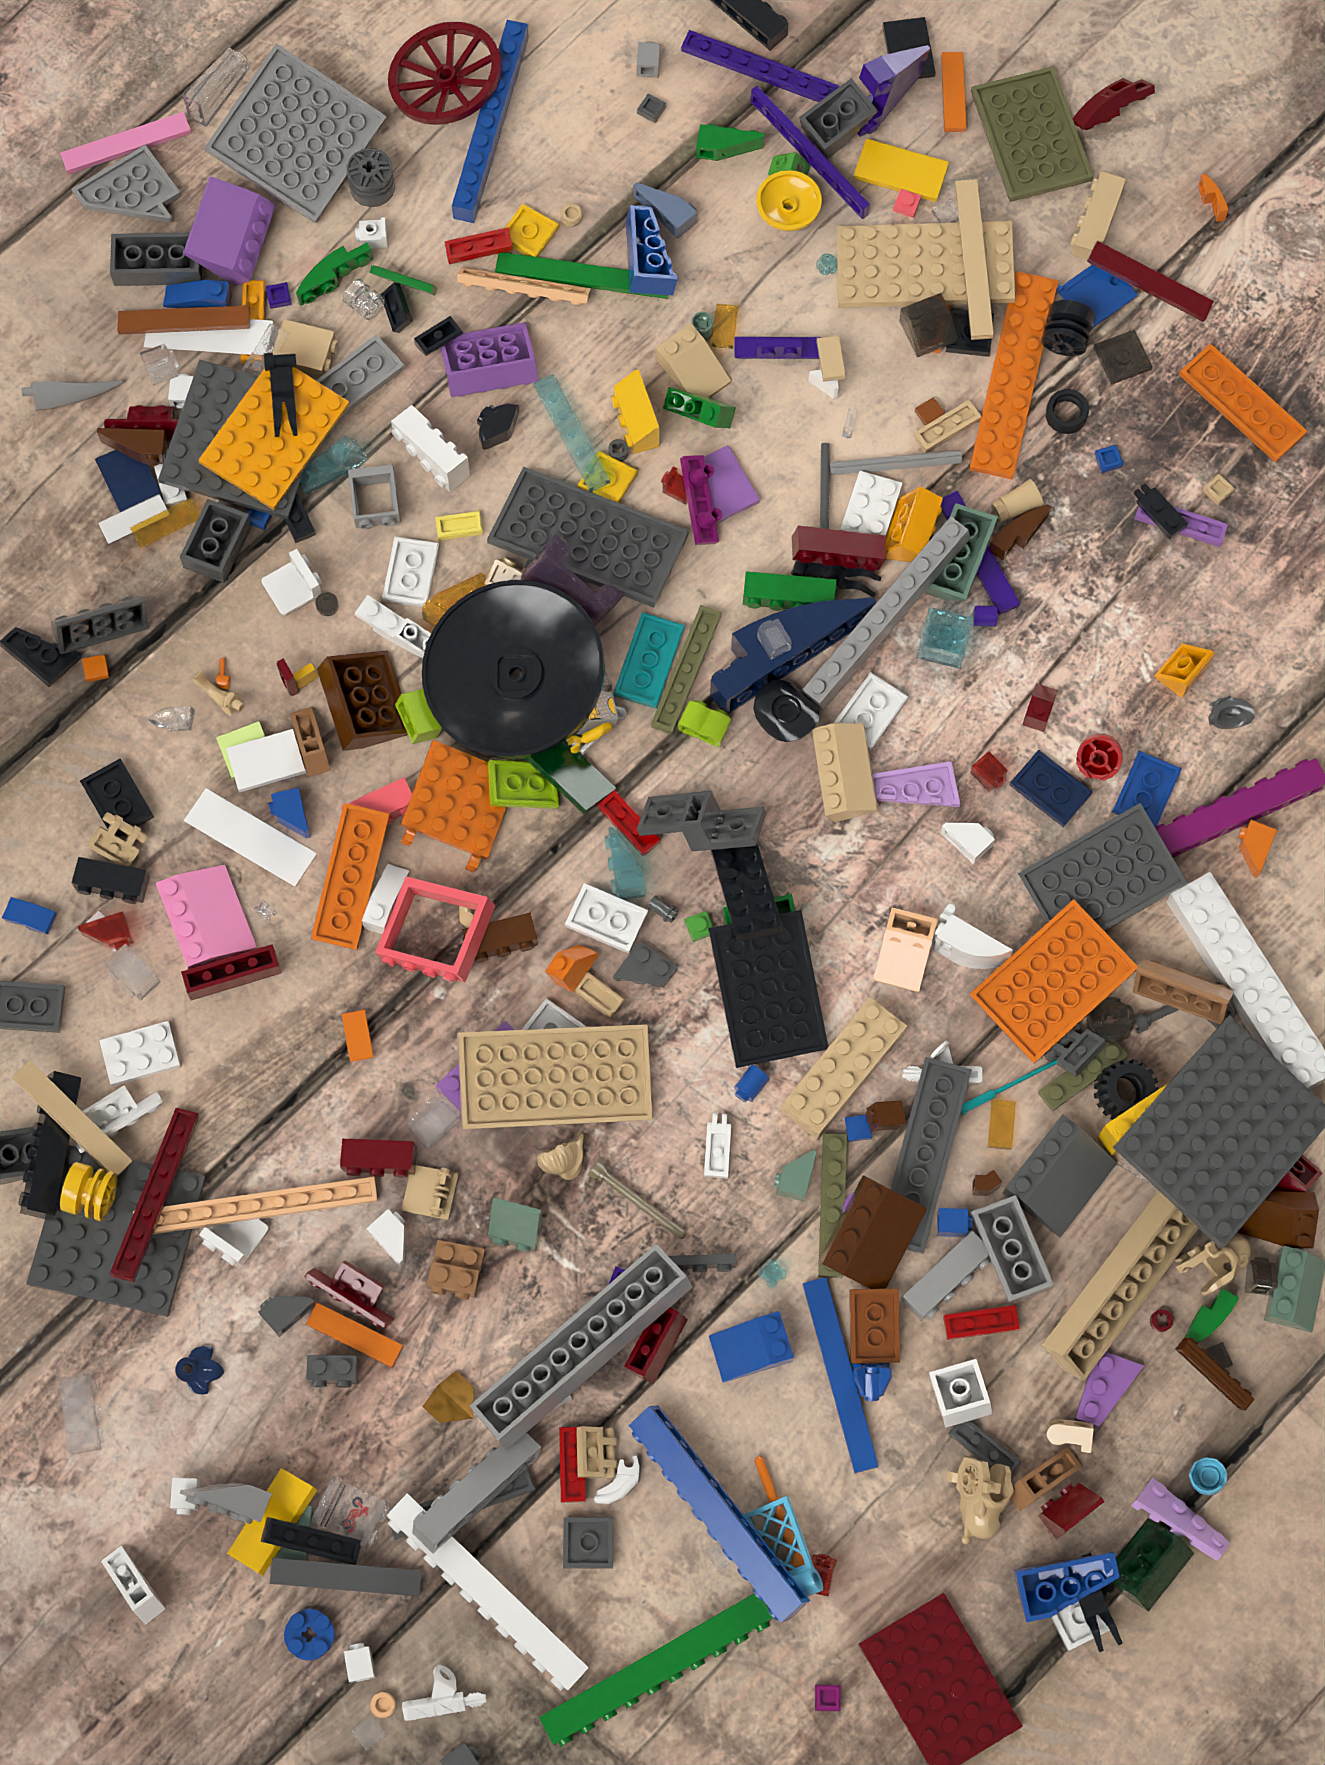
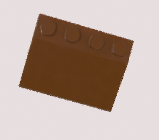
M388 650L327 656L323 660L317 671L343 751L364 749L408 735L395 706L402 693Z
M863 1175L819 1262L870 1289H886L927 1208Z

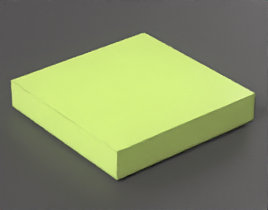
M259 721L216 737L232 780H235L226 748L265 737Z

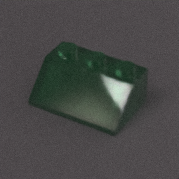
M1147 1518L1116 1557L1119 1578L1111 1582V1584L1132 1602L1149 1612L1194 1553L1181 1537Z

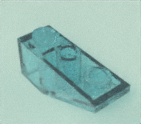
M343 436L309 463L305 468L300 483L303 492L309 494L347 474L348 470L355 469L365 461L367 456L358 441Z
M608 827L609 835L604 837L606 849H611L612 856L607 858L609 871H614L615 878L610 880L612 894L617 893V897L623 900L645 897L642 867L615 829Z

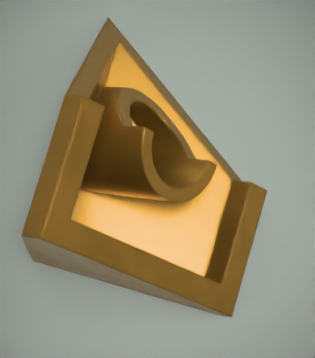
M455 1371L437 1385L422 1407L440 1424L473 1419V1410L469 1405L474 1402V1387L461 1374Z

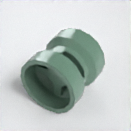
M707 312L696 313L692 317L691 324L707 341L713 335V318Z

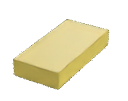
M480 511L435 517L438 541L483 535Z

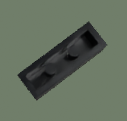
M78 857L71 883L75 890L83 895L95 893L100 894L99 896L104 899L113 900V897L121 898L123 902L136 904V902H144L150 876L145 869Z

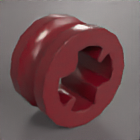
M1157 1310L1150 1317V1325L1157 1332H1165L1173 1325V1317L1167 1310ZM1158 1314L1160 1317L1163 1315L1166 1316V1327H1164L1163 1325L1159 1327L1156 1324L1158 1321L1156 1316Z

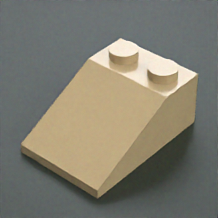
M691 323L656 347V361L683 391L710 398L731 383L730 378L709 345Z

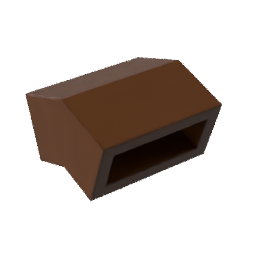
M994 1170L986 1175H975L972 1195L988 1196L1000 1188L1002 1180Z

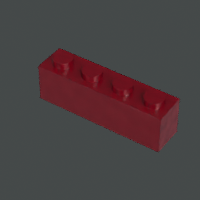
M798 525L792 535V560L801 561L802 563H820L825 566L838 565L845 568H864L869 571L880 570L886 560L885 536Z
M273 944L181 971L187 994L192 1001L282 974L276 951Z

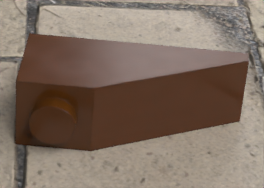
M97 428V434L101 443L149 466H157L164 463L168 439L164 430Z

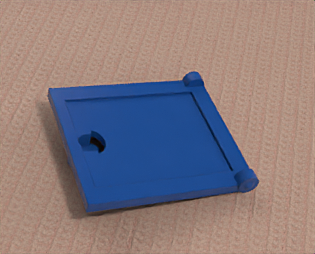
M1094 265L1089 266L1064 285H1059L1056 289L1064 300L1080 302L1093 310L1095 316L1091 330L1138 297V294L1129 283Z

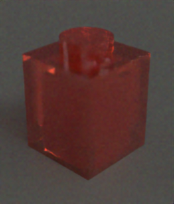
M988 751L972 765L970 774L990 792L994 788L998 790L1005 784L1008 770Z

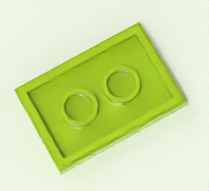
M488 761L490 806L557 809L559 807L558 790L528 761Z

